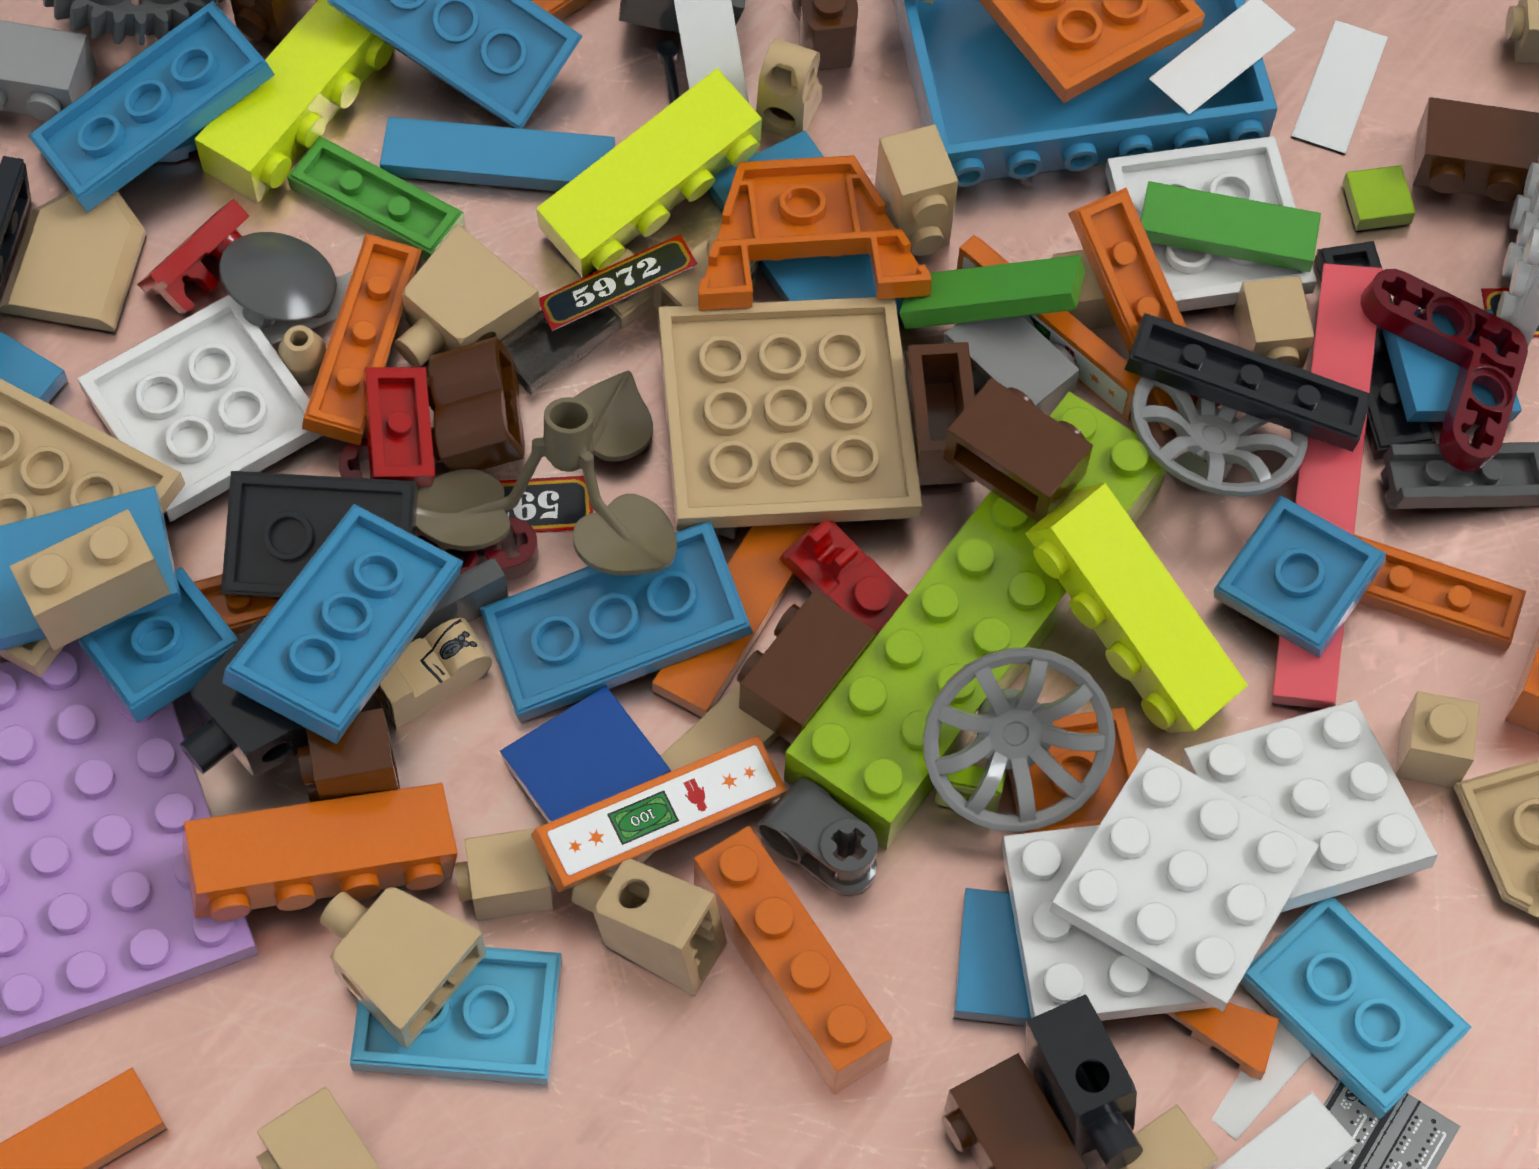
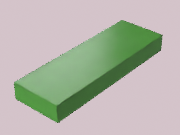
M321 136L318 137L287 176L289 188L384 239L422 249L420 258L425 261L429 259L458 224L461 227L465 224L463 211Z
M1148 181L1141 223L1150 243L1310 272L1314 263L1321 213Z
M1074 255L930 273L932 279L930 296L904 298L899 313L905 329L1076 310L1085 268L1081 256Z

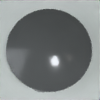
M256 232L244 235L227 246L219 264L220 278L224 288L243 307V317L249 323L259 327L272 326L276 321L298 322L311 318H321L329 312L336 293L335 273L327 259L308 243L282 233Z

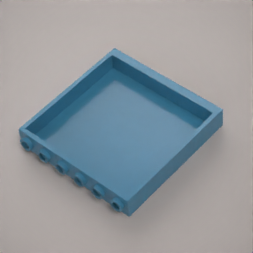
M892 0L922 127L936 124L957 176L958 186L960 187L972 186L984 180L1006 177L1025 179L1037 173L1056 170L1082 171L1093 165L1107 164L1108 158L1270 136L1278 108L1263 58H1260L1191 114H1188L1149 80L1152 75L1245 4L1246 0H1194L1205 13L1202 28L1065 103L1060 100L979 0H934L933 5L921 0Z

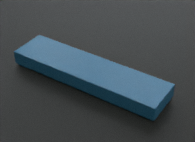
M388 117L380 168L403 178L559 191L615 147V137Z

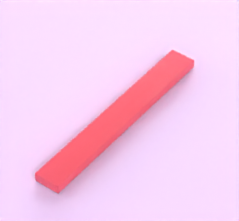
M1323 264L1311 373L1370 393L1377 325L1367 318L1360 303L1363 291L1374 277L1383 271V268ZM1367 414L1360 440L1353 452L1308 436V447L1303 462L1299 467L1295 503L1352 535L1355 532ZM1344 624L1320 658L1284 637H1279L1272 703L1320 709L1336 705Z

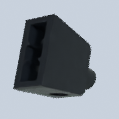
M263 617L249 628L194 686L191 692L198 713L206 723L179 743L187 758L202 774H205L226 756L233 753L253 776L261 775L298 755L297 747L309 745L305 727L222 683L226 667L264 620Z
M1087 995L1080 996L1026 1020L1025 1065L1080 1156L1096 1149L1107 1169H1121L1134 1162L1143 1152L1141 1144L1132 1131L1135 1124L1137 1091Z

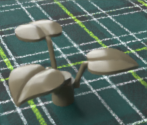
M627 370L587 388L573 398L565 397L552 401L544 411V436L532 440V452L508 496L505 497L504 487L497 478L476 469L451 471L436 477L432 487H421L418 490L415 530L428 540L453 550L474 551L495 545L506 538L510 531V520L506 511L518 505L541 458L545 456L552 466L558 470L565 472L576 471L580 468L583 470L590 504L596 513L585 515L575 524L573 547L579 558L586 565L602 573L621 576L656 573L666 567H670L676 556L677 540L674 528L665 512L653 501L637 494L621 495L607 506L600 496L594 470V455L602 460L611 462L626 460L644 451L652 440V417L639 394L632 373Z

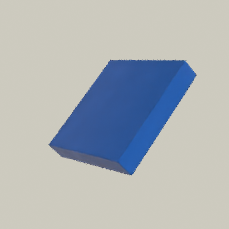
M604 686L500 750L504 763L548 823L671 772L669 766L607 686Z

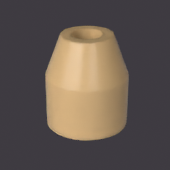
M303 325L293 326L287 330L278 347V355L299 385L315 384L326 352L325 343L310 328Z

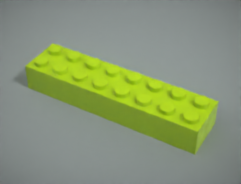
M1069 391L1051 413L1050 417L1056 421H1066L1074 425L1081 431L1085 439L1093 444L1086 475L1066 499L1079 489L1106 483L1135 523L1161 489L1166 471L1149 456L1148 451L1139 441L1135 432ZM992 491L989 492L787 749L784 770L785 782L792 785L798 777H804L813 781L824 789L835 802L862 822L868 824L875 832L879 846L885 850L890 847L934 788L924 761L923 732L927 714L939 691L966 664L986 654L1007 648L1032 647L1040 649L1070 609L1069 601L1071 597L1058 579L1049 576L1039 566L1033 554L1035 547L1025 534L1038 523L1037 521ZM1028 663L1008 664L991 669L1001 690L1009 689ZM977 677L959 691L949 704L950 706L964 712L978 714L979 708L987 696ZM941 722L938 738L939 757L948 756L964 749L976 732L961 730Z

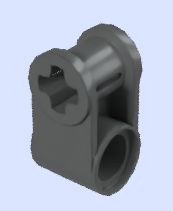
M798 777L757 824L758 832L771 848L787 860L797 863L831 891L839 895L853 896L863 893L872 885L876 878L877 862L875 858L877 857L878 841L875 832L868 824L862 822L835 802L824 789L809 779ZM854 853L860 855V860L852 855ZM839 854L842 858L845 859L841 861L837 859V855Z

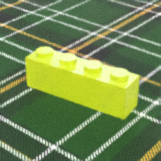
M318 0L265 59L275 75L207 124L195 138L203 171L256 203H259L271 188L279 187L286 180L291 170V165L306 148H310L319 136H323L328 122L341 108L345 109L353 103L362 83L375 69L383 68L392 56L393 47L327 3L328 0Z
M716 68L536 208L539 228L582 278L595 269L600 271L625 253L624 246L639 234L648 237L658 231L670 218L671 214L669 211L685 198L692 202L704 195L714 184V176L730 163L737 167L739 162H746L751 158L760 146L758 141L761 140L762 118L722 72Z
M1106 483L1077 490L1025 533L1035 547L1033 554L1039 566L1049 576L1058 579L1071 597L1069 604L1076 618L1087 628L1093 629L1107 648L1105 656L1110 666L1121 677L1130 680L1143 699L1141 701L1143 712L1158 728L1165 730L1167 733L1196 731L1248 686Z

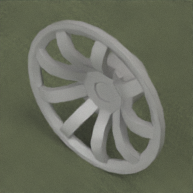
M1141 377L1133 392L1130 407L1131 417L1139 441L1145 446L1149 456L1165 471L1195 488L1223 496L1245 497L1260 495L1277 489L1290 480L1303 462L1308 447L1307 435L1290 430L1291 441L1277 434L1250 435L1257 428L1268 423V421L1248 414L1238 420L1235 417L1238 412L1237 410L1222 406L1221 409L1215 408V402L1198 397L1197 408H1195L1193 400L1187 392L1145 377ZM1153 386L1163 389L1170 395L1177 406L1178 413L1167 406H1146L1147 397ZM1147 422H1162L1173 428L1178 437L1161 448L1152 436ZM1257 450H1273L1281 453L1288 459L1280 469L1270 474L1268 467L1261 458L1252 454V452ZM1236 463L1247 468L1255 480L1246 483L1222 482L1228 476L1233 464Z
M1032 647L1007 648L986 654L966 664L946 682L936 695L927 714L923 732L924 761L930 780L942 800L965 819L976 825L996 831L1022 832L1041 829L1063 820L1081 808L1097 791L1108 772L1114 754L1115 727L1113 714L1103 690L1093 677L1073 660L1053 651ZM1030 663L1028 676L1022 691L1017 689L1001 690L991 671L993 668L1008 664ZM1047 667L1065 674L1078 684L1072 692L1052 703L1040 704L1037 702L1043 689ZM977 677L987 696L979 708L978 714L964 712L950 706L949 704L959 691ZM1090 700L1096 713L1099 732L1078 733L1067 731L1054 726L1052 721L1074 713ZM941 722L961 730L977 732V737L969 746L957 753L939 757L938 738ZM1051 745L1076 751H1096L1092 765L1082 782L1073 777L1048 751ZM986 757L987 763L980 783L971 797L966 800L952 786L945 774L966 769ZM1035 763L1055 784L1068 794V796L1056 804L1037 812L1029 766ZM1005 769H1011L1019 815L999 814L984 809L993 797Z

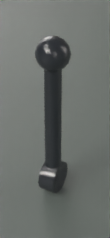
M663 40L657 45V59L664 64L670 105L680 97L675 62L679 58V47L675 41Z

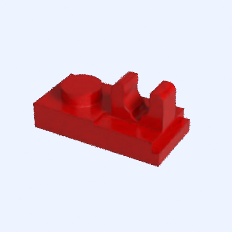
M232 199L214 213L137 285L144 293L149 290L155 296L160 293L179 314H186L195 305L185 295V284L182 279L185 282L196 283L206 294L211 292L218 283L216 278L202 264L201 260L209 253L216 260H219L227 246L234 240L242 237L236 228L250 216L235 199Z
M365 367L363 386L370 479L416 481L419 487H432L435 479L426 367Z
M823 520L821 523H816L779 558L812 593L816 591L875 630L876 635L908 597V594L833 521Z

